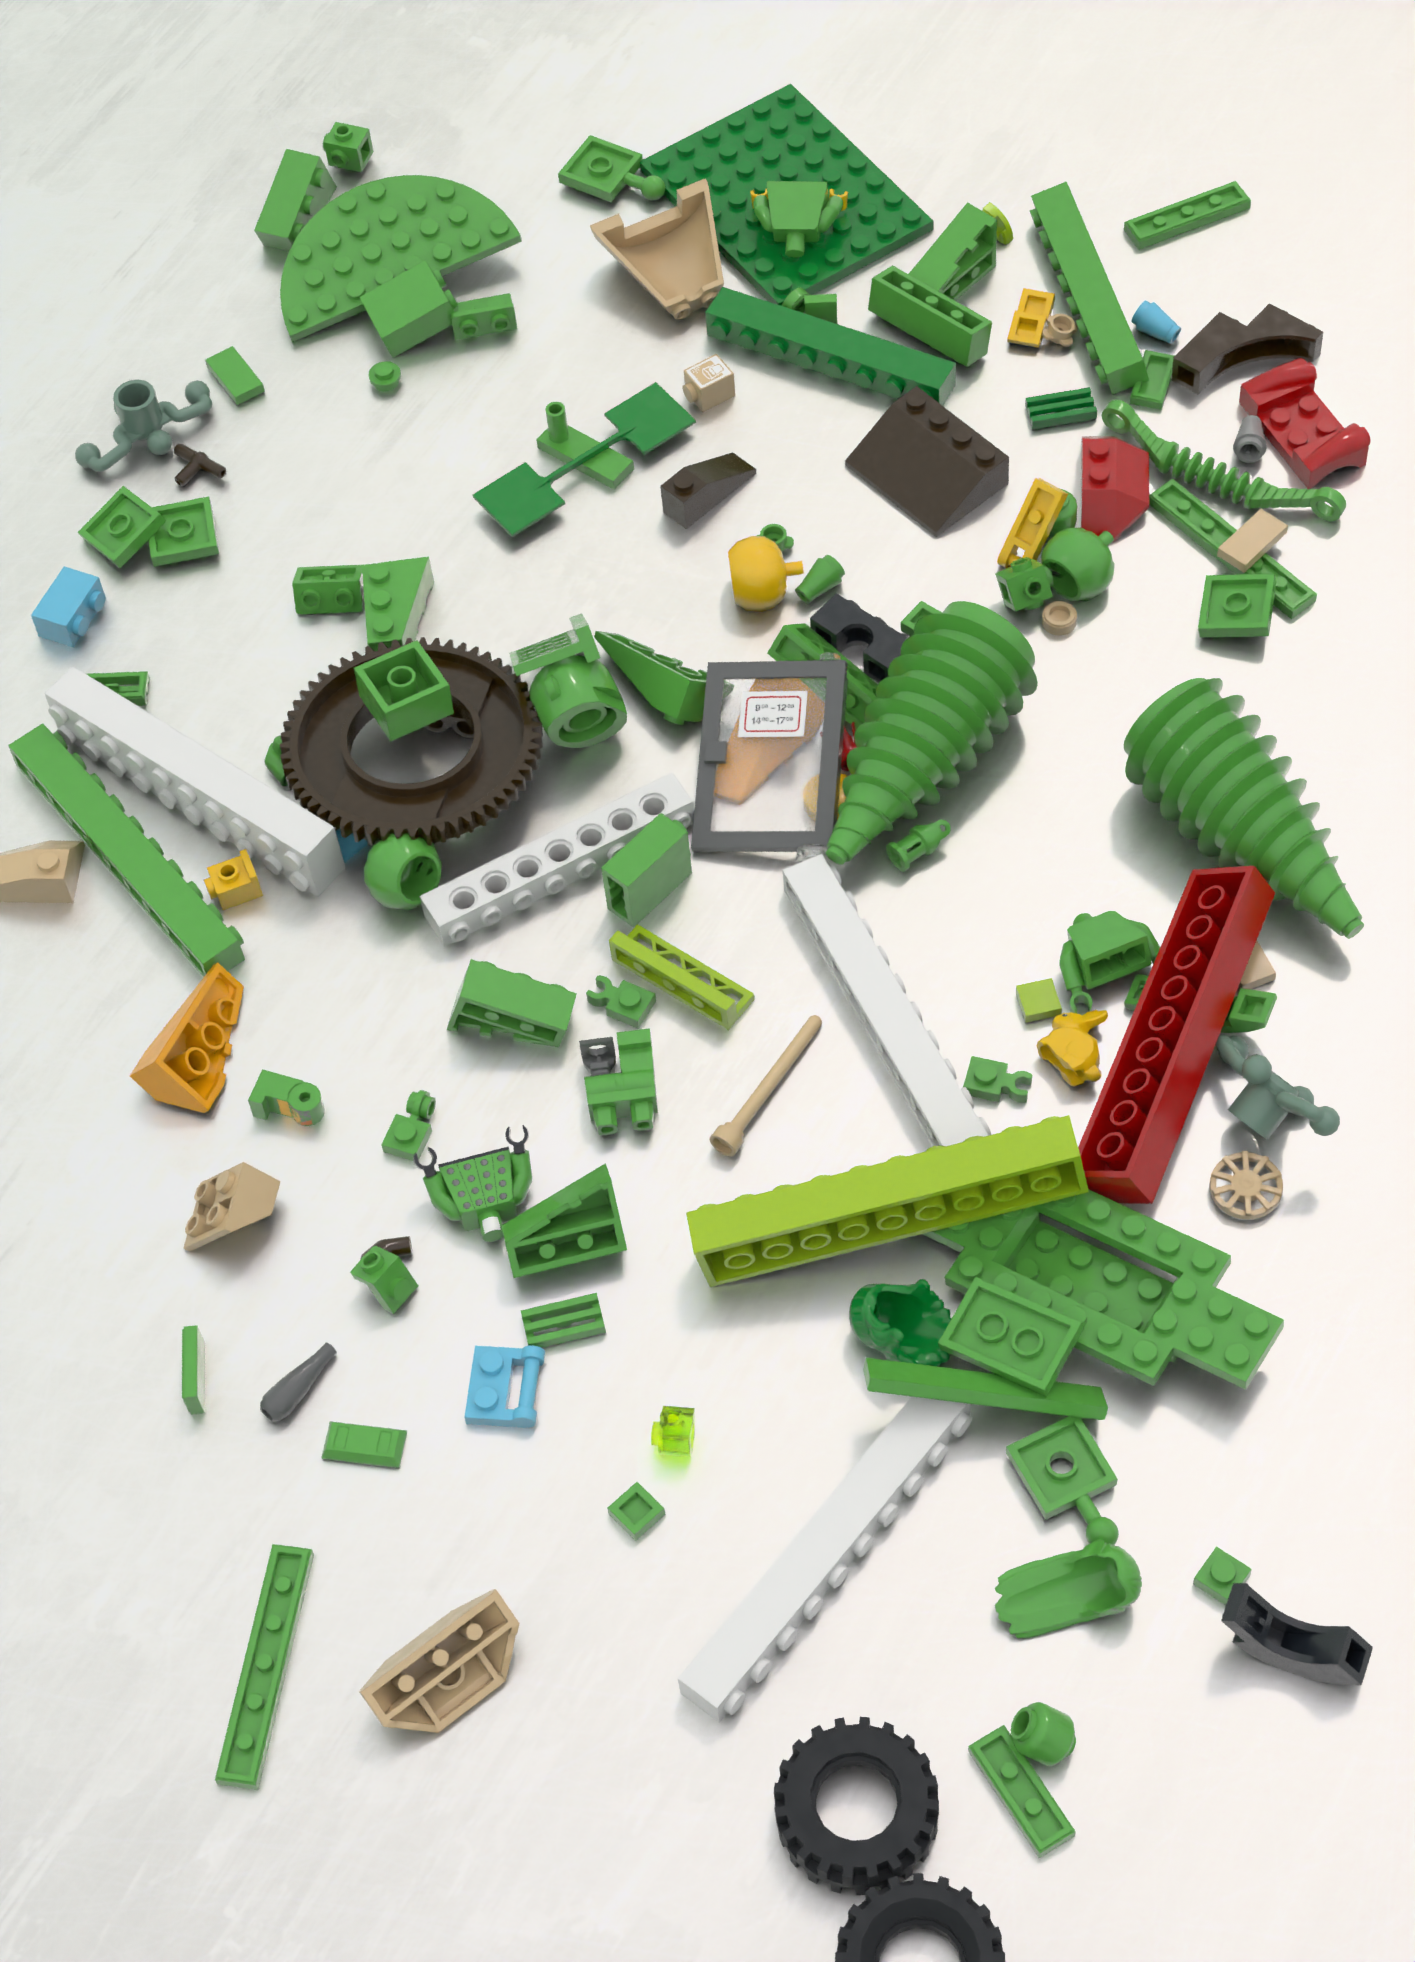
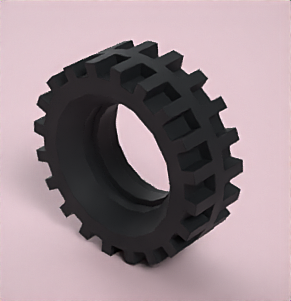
M860 1716L859 1724L846 1725L845 1719L842 1717L834 1719L835 1727L823 1731L821 1726L818 1725L811 1729L812 1737L805 1743L798 1739L792 1745L793 1754L788 1761L782 1760L779 1767L780 1777L778 1783L774 1785V1810L782 1847L787 1848L790 1854V1861L796 1868L799 1866L804 1868L808 1872V1879L815 1884L819 1880L829 1883L833 1892L841 1894L842 1887L855 1888L856 1895H865L866 1888L879 1885L881 1889L887 1887L889 1878L902 1876L904 1880H907L913 1875L914 1865L919 1860L924 1863L928 1857L931 1841L936 1839L938 1831V1783L936 1775H932L930 1760L924 1752L920 1755L915 1749V1740L908 1734L901 1738L894 1733V1725L884 1722L882 1728L871 1726L870 1717ZM862 1765L877 1770L889 1780L896 1793L897 1808L893 1820L883 1832L870 1839L852 1841L836 1836L824 1826L817 1813L816 1798L820 1786L831 1773L845 1766Z
M913 1873V1880L899 1882L898 1876L888 1879L887 1887L877 1891L873 1886L865 1892L866 1899L859 1906L852 1905L848 1911V1920L845 1926H840L837 1936V1952H835V1962H879L880 1956L889 1941L901 1932L919 1928L933 1930L946 1937L957 1950L960 1962H1005L1002 1935L999 1926L995 1927L990 1919V1910L985 1904L979 1906L972 1899V1891L965 1886L959 1891L949 1886V1878L939 1876L938 1882L924 1880L923 1873Z

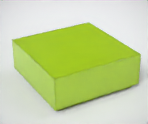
M1052 978L1016 985V995L1025 1023L1062 1014V1007Z

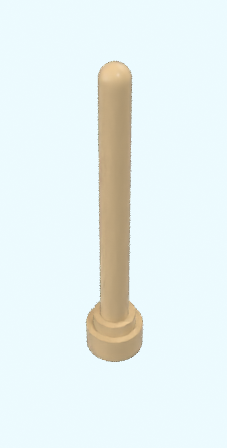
M812 1015L808 1018L733 1120L726 1122L724 1125H719L710 1136V1143L718 1152L725 1156L733 1157L743 1144V1130L821 1027L822 1020L819 1016Z

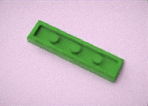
M1233 181L1125 221L1124 231L1137 249L1140 250L1250 209L1251 199L1237 181Z

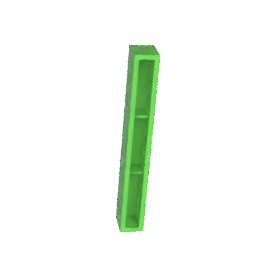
M1067 181L1031 195L1035 207L1029 210L1036 228L1042 226L1043 230L1038 233L1044 249L1051 248L1052 250L1051 253H1048V257L1053 271L1060 270L1061 272L1060 275H1057V279L1063 294L1069 292L1071 295L1066 300L1072 316L1079 315L1080 319L1076 320V324L1082 339L1089 338L1090 342L1085 343L1091 361L1098 360L1099 365L1095 366V370L1101 385L1107 383L1112 395L1134 387V384L1138 381H1142V383L1149 381L1142 355Z

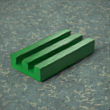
M1090 387L1025 398V407L1032 430L1097 419V408L1094 406Z

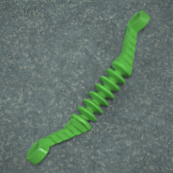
M1112 400L1102 412L1101 416L1104 424L1110 430L1119 434L1130 432L1138 444L1140 443L1142 449L1149 452L1150 459L1155 463L1159 472L1166 474L1173 466L1172 477L1178 479L1185 471V483L1190 484L1197 477L1196 487L1202 489L1209 482L1208 492L1210 494H1214L1221 487L1220 497L1222 499H1226L1233 492L1232 502L1234 504H1238L1245 497L1244 507L1248 510L1260 507H1310L1319 518L1330 522L1338 520L1347 507L1344 496L1330 487L1308 490L1279 488L1265 482L1261 477H1257L1250 484L1251 474L1249 472L1243 473L1240 479H1238L1239 469L1237 467H1232L1226 474L1227 464L1225 462H1220L1214 469L1215 459L1208 457L1202 464L1203 454L1199 451L1191 459V449L1187 446L1178 454L1179 444L1177 442H1169L1157 437L1149 426L1135 413L1134 409L1124 401Z

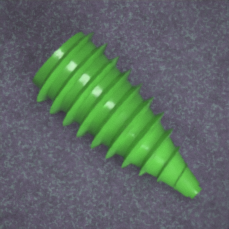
M955 601L948 604L943 613L925 615L917 621L914 626L913 636L908 637L902 644L901 656L895 658L890 663L888 677L881 680L877 685L876 699L867 704L864 713L865 723L859 725L855 731L854 739L857 748L852 749L848 753L846 760L851 775L845 777L842 782L846 799L838 808L839 817L827 842L828 849L826 855L836 864L843 865L845 862L851 861L867 844L870 845L871 840L883 830L892 831L894 829L892 823L899 817L905 819L917 818L918 812L914 806L915 803L924 805L938 804L940 802V795L936 787L944 789L957 787L960 782L957 771H971L975 769L977 765L975 753L990 751L994 743L992 734L1004 733L1009 726L1008 716L1021 712L1024 703L1022 696L1032 695L1038 686L1037 676L1033 670L1035 654L1024 635L1008 620L979 604Z
M1193 678L1178 684L1156 699L1137 718L1125 737L1123 749L1128 755L1125 766L1126 778L1131 783L1143 785L1142 792L1146 800L1152 803H1160V813L1163 818L1168 821H1179L1178 828L1182 837L1198 839L1197 846L1202 855L1208 857L1219 856L1218 865L1220 868L1255 866L1274 890L1273 900L1288 898L1293 901L1294 909L1309 912L1318 918L1321 924H1326L1339 936H1345L1347 939L1356 936L1364 928L1365 924L1362 922L1363 917L1345 887L1347 883L1342 882L1335 867L1339 856L1330 857L1324 845L1331 834V828L1316 830L1312 822L1320 810V803L1301 804L1299 799L1306 789L1307 780L1305 778H1298L1287 782L1286 776L1292 767L1293 761L1290 756L1271 759L1277 745L1276 736L1264 735L1255 738L1261 726V717L1251 714L1239 718L1245 706V698L1238 694L1222 698L1220 693L1223 688V681L1220 678Z

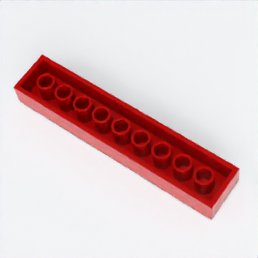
M1255 866L1192 870L1079 1143L1078 1149L1088 1189L1117 1203L1153 1204L1275 895L1274 890Z

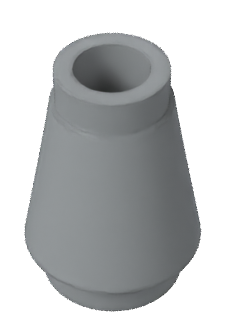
M1250 415L1242 420L1233 444V450L1241 461L1253 463L1265 454L1267 445L1260 418Z

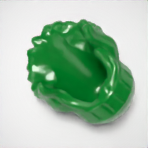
M920 1279L915 1284L910 1285L868 1284L860 1288L854 1295L849 1308V1322L852 1331L862 1343L882 1352L887 1360L938 1367L940 1364L946 1363L950 1358V1354L940 1350L938 1345L940 1338L952 1319L950 1317V1309L944 1308V1302L934 1291H930V1285L925 1279Z

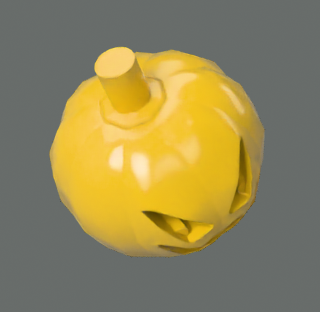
M749 536L739 540L728 551L735 604L746 611L764 612L775 608L783 600L786 593L787 576L804 574L802 561L785 563L782 551L778 545L765 536Z

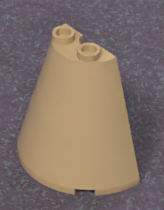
M706 178L678 189L676 207L624 228L620 215L616 214L590 225L595 239L667 312L673 314L676 320L686 318L691 312L703 306L708 308L724 286L710 192Z

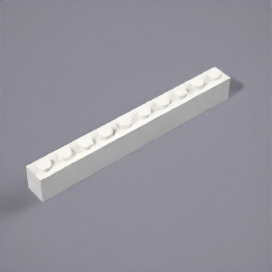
M819 854L783 869V883L786 895L932 1147L961 1143L972 1136L984 1137L991 1135V1130L985 1118H978L974 1112V1103L966 1087L960 1088L958 1085L956 1071L952 1062L948 1058L943 1059L938 1051L940 1046L936 1035L931 1029L927 1031L922 1024L923 1017L915 1001L909 1002L906 997V988L901 976L898 973L893 975L890 970V962L885 949L881 945L877 947L873 941V931L866 918L860 919L857 914V905L850 891L844 892L841 887V877L835 865L829 866L823 854Z
M911 1397L681 1673L678 1677L680 1693L719 1723L727 1713L733 1715L741 1707L746 1697L744 1692L753 1681L759 1683L763 1680L772 1666L771 1659L780 1649L785 1651L790 1647L798 1634L797 1628L805 1618L810 1620L817 1614L824 1601L822 1597L831 1586L837 1588L843 1582L849 1571L847 1566L856 1555L861 1558L866 1554L874 1541V1533L881 1525L887 1527L893 1521L899 1510L897 1505L906 1495L911 1497L915 1494L923 1482L924 1477L922 1475L930 1465L936 1467L942 1461L948 1450L946 1445L955 1435L960 1437L965 1433L972 1421L970 1404Z

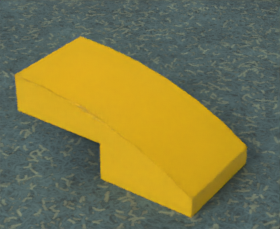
M1023 288L1018 310L1014 312L1007 342L1039 348L1043 339L1042 331L1047 328V318L1052 313L1055 293Z

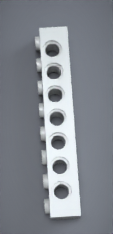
M671 772L421 895L420 900L424 916L444 947L453 942L462 941L469 934L485 926L494 925L501 918L517 910L526 909L533 902L550 894H556L564 887L580 879L592 876L660 813L672 821L677 820L687 828L693 823L694 819L693 800L674 773Z

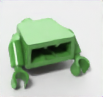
M1107 911L1094 917L1089 913H1081L1075 917L1073 925L1067 929L1068 941L1063 944L1059 959V966L1066 989L1072 992L1070 1012L1077 1013L1075 1005L1078 1003H1084L1088 1007V1012L1092 1011V998L1088 993L1083 992V986L1089 990L1150 966L1152 963L1154 964L1160 945L1146 924L1126 919L1116 911Z

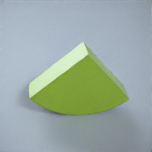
M989 202L983 207L982 211L997 219V240L1007 245L1013 240L1012 228L1005 215L994 204Z

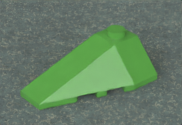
M602 631L595 632L594 638L652 707L665 713L664 719L679 725H684L685 721L700 722L703 719L706 671L700 669L697 672L683 667V661L654 653L655 650L620 634ZM724 681L722 702L733 693L735 688L734 685Z

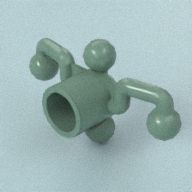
M138 379L121 384L113 396L114 410L121 423L113 431V438L118 445L101 457V452L93 443H83L75 452L77 463L83 468H91L96 472H103L130 452L132 443L137 440H147V447L155 455L167 454L172 448V438L169 433L161 430V428L170 421L185 422L210 411L212 400L209 397L210 390L207 384L198 380L190 382L185 388V398L192 405L180 410L171 402L162 401L158 403L156 392L147 381Z
M1219 1035L1215 1046L1219 1051L1221 1059L1248 1082L1227 1109L1234 1116L1267 1140L1288 1113L1302 1115L1309 1119V1125L1317 1135L1326 1137L1338 1131L1340 1116L1334 1108L1325 1105L1316 1106L1314 1104L1315 1097L1311 1090L1300 1085L1293 1087L1272 1071V1065L1267 1057L1255 1054L1247 1058L1249 1047L1243 1038L1234 1035L1229 1037Z

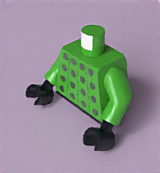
M522 1125L524 1138L520 1142L512 1140L510 1126L505 1132L507 1142L513 1145L514 1151L511 1153L509 1146L438 1164L440 1171L435 1170L434 1165L437 1162V1155L432 1148L428 1147L432 1160L427 1166L419 1163L416 1153L413 1156L414 1165L425 1173L423 1181L433 1206L451 1221H460L463 1229L466 1231L480 1228L482 1238L486 1242H494L504 1237L501 1228L502 1222L510 1221L517 1217L516 1206L525 1201L532 1183L529 1151L525 1150L524 1145L529 1139V1131L524 1125Z

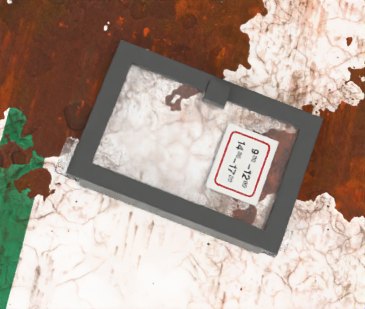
M826 652L820 654L819 660L708 662L691 841L693 852H797L796 860L799 863L823 854L828 865L832 863V860L827 857L826 851L828 849L827 842L838 817L848 685V664L846 660H841L840 655Z

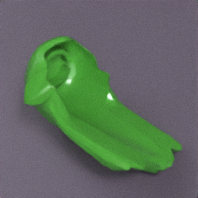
M1098 1539L1085 1546L1082 1550L1070 1551L1042 1560H1035L1010 1569L998 1577L999 1584L995 1587V1591L1001 1594L1002 1597L995 1604V1610L998 1613L999 1620L1011 1624L1009 1628L1010 1634H1015L1017 1638L1040 1636L1080 1622L1124 1612L1125 1608L1135 1603L1140 1596L1142 1587L1141 1572L1135 1559L1125 1549Z

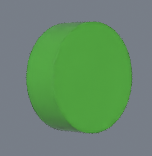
M801 287L796 288L785 298L782 306L805 313L804 295L810 294Z

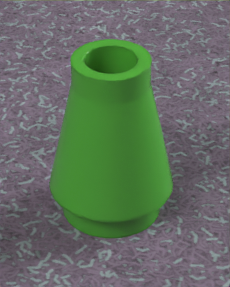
M825 555L823 558L816 560L801 584L795 589V592L802 601L810 604L814 599L840 584L845 571L835 558Z

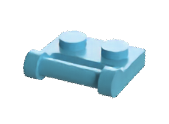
M533 1345L523 1348L475 1346L464 1416L466 1424L521 1428L534 1427L537 1417L534 1403L539 1366L544 1364L545 1350ZM514 1365L524 1366L518 1407L508 1409Z

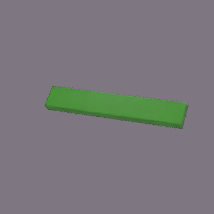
M1173 478L1149 495V505L1233 573L1275 574L1276 589L1273 605L1290 619H1293L1316 602L1317 593L1267 553L1245 573L1218 557V548L1237 529Z
M866 1358L863 1368L867 1390L871 1392L1096 1420H1105L1108 1411V1405L1102 1388L1097 1386L1055 1381L1046 1397L993 1373Z
M272 1544L215 1776L217 1785L253 1790L259 1789L313 1562L314 1553L312 1549Z

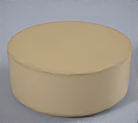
M1055 601L1044 608L1042 625L1047 632L1061 636L1069 634L1075 629L1077 611L1071 604L1064 601Z

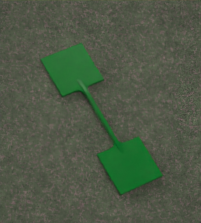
M655 382L604 413V416L618 429V433L568 462L547 477L538 475L524 462L472 494V496L513 537L565 505V501L551 487L555 480L621 440L630 441L645 455L695 424L696 420Z

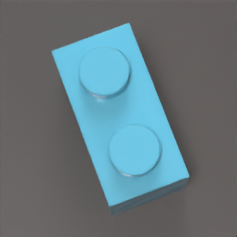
M64 566L31 614L38 636L74 648L80 637L86 634L89 624L96 613L105 604L106 597L99 577Z

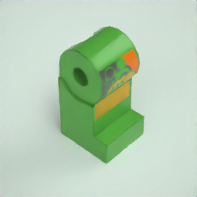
M262 1069L248 1099L253 1117L267 1120L270 1112L294 1118L302 1126H312L320 1122L325 1113L321 1093L317 1086Z

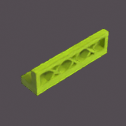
M638 924L628 935L617 930L609 939L612 961L727 1030L735 1024L755 1000L754 993ZM639 939L645 941L652 946V950L637 941ZM669 959H675L680 962L682 968L670 962ZM703 976L710 980L711 986L697 977ZM727 994L740 998V1001L736 1004L735 1000L727 996Z

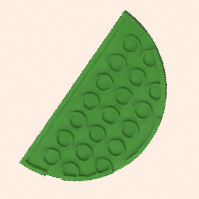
M402 175L374 180L357 186L341 194L319 210L301 230L288 253L281 278L280 299L284 322L291 341H297L365 311L366 309L359 298L360 296L424 260L427 261L432 271L438 268L441 275L445 276L522 242L521 235L510 218L493 201L480 192L452 180L424 175Z

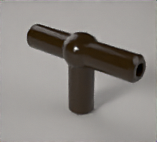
M178 443L174 447V454L189 462L175 476V482L179 486H185L200 470H204L219 479L226 475V468L208 458L204 452H197L182 443Z

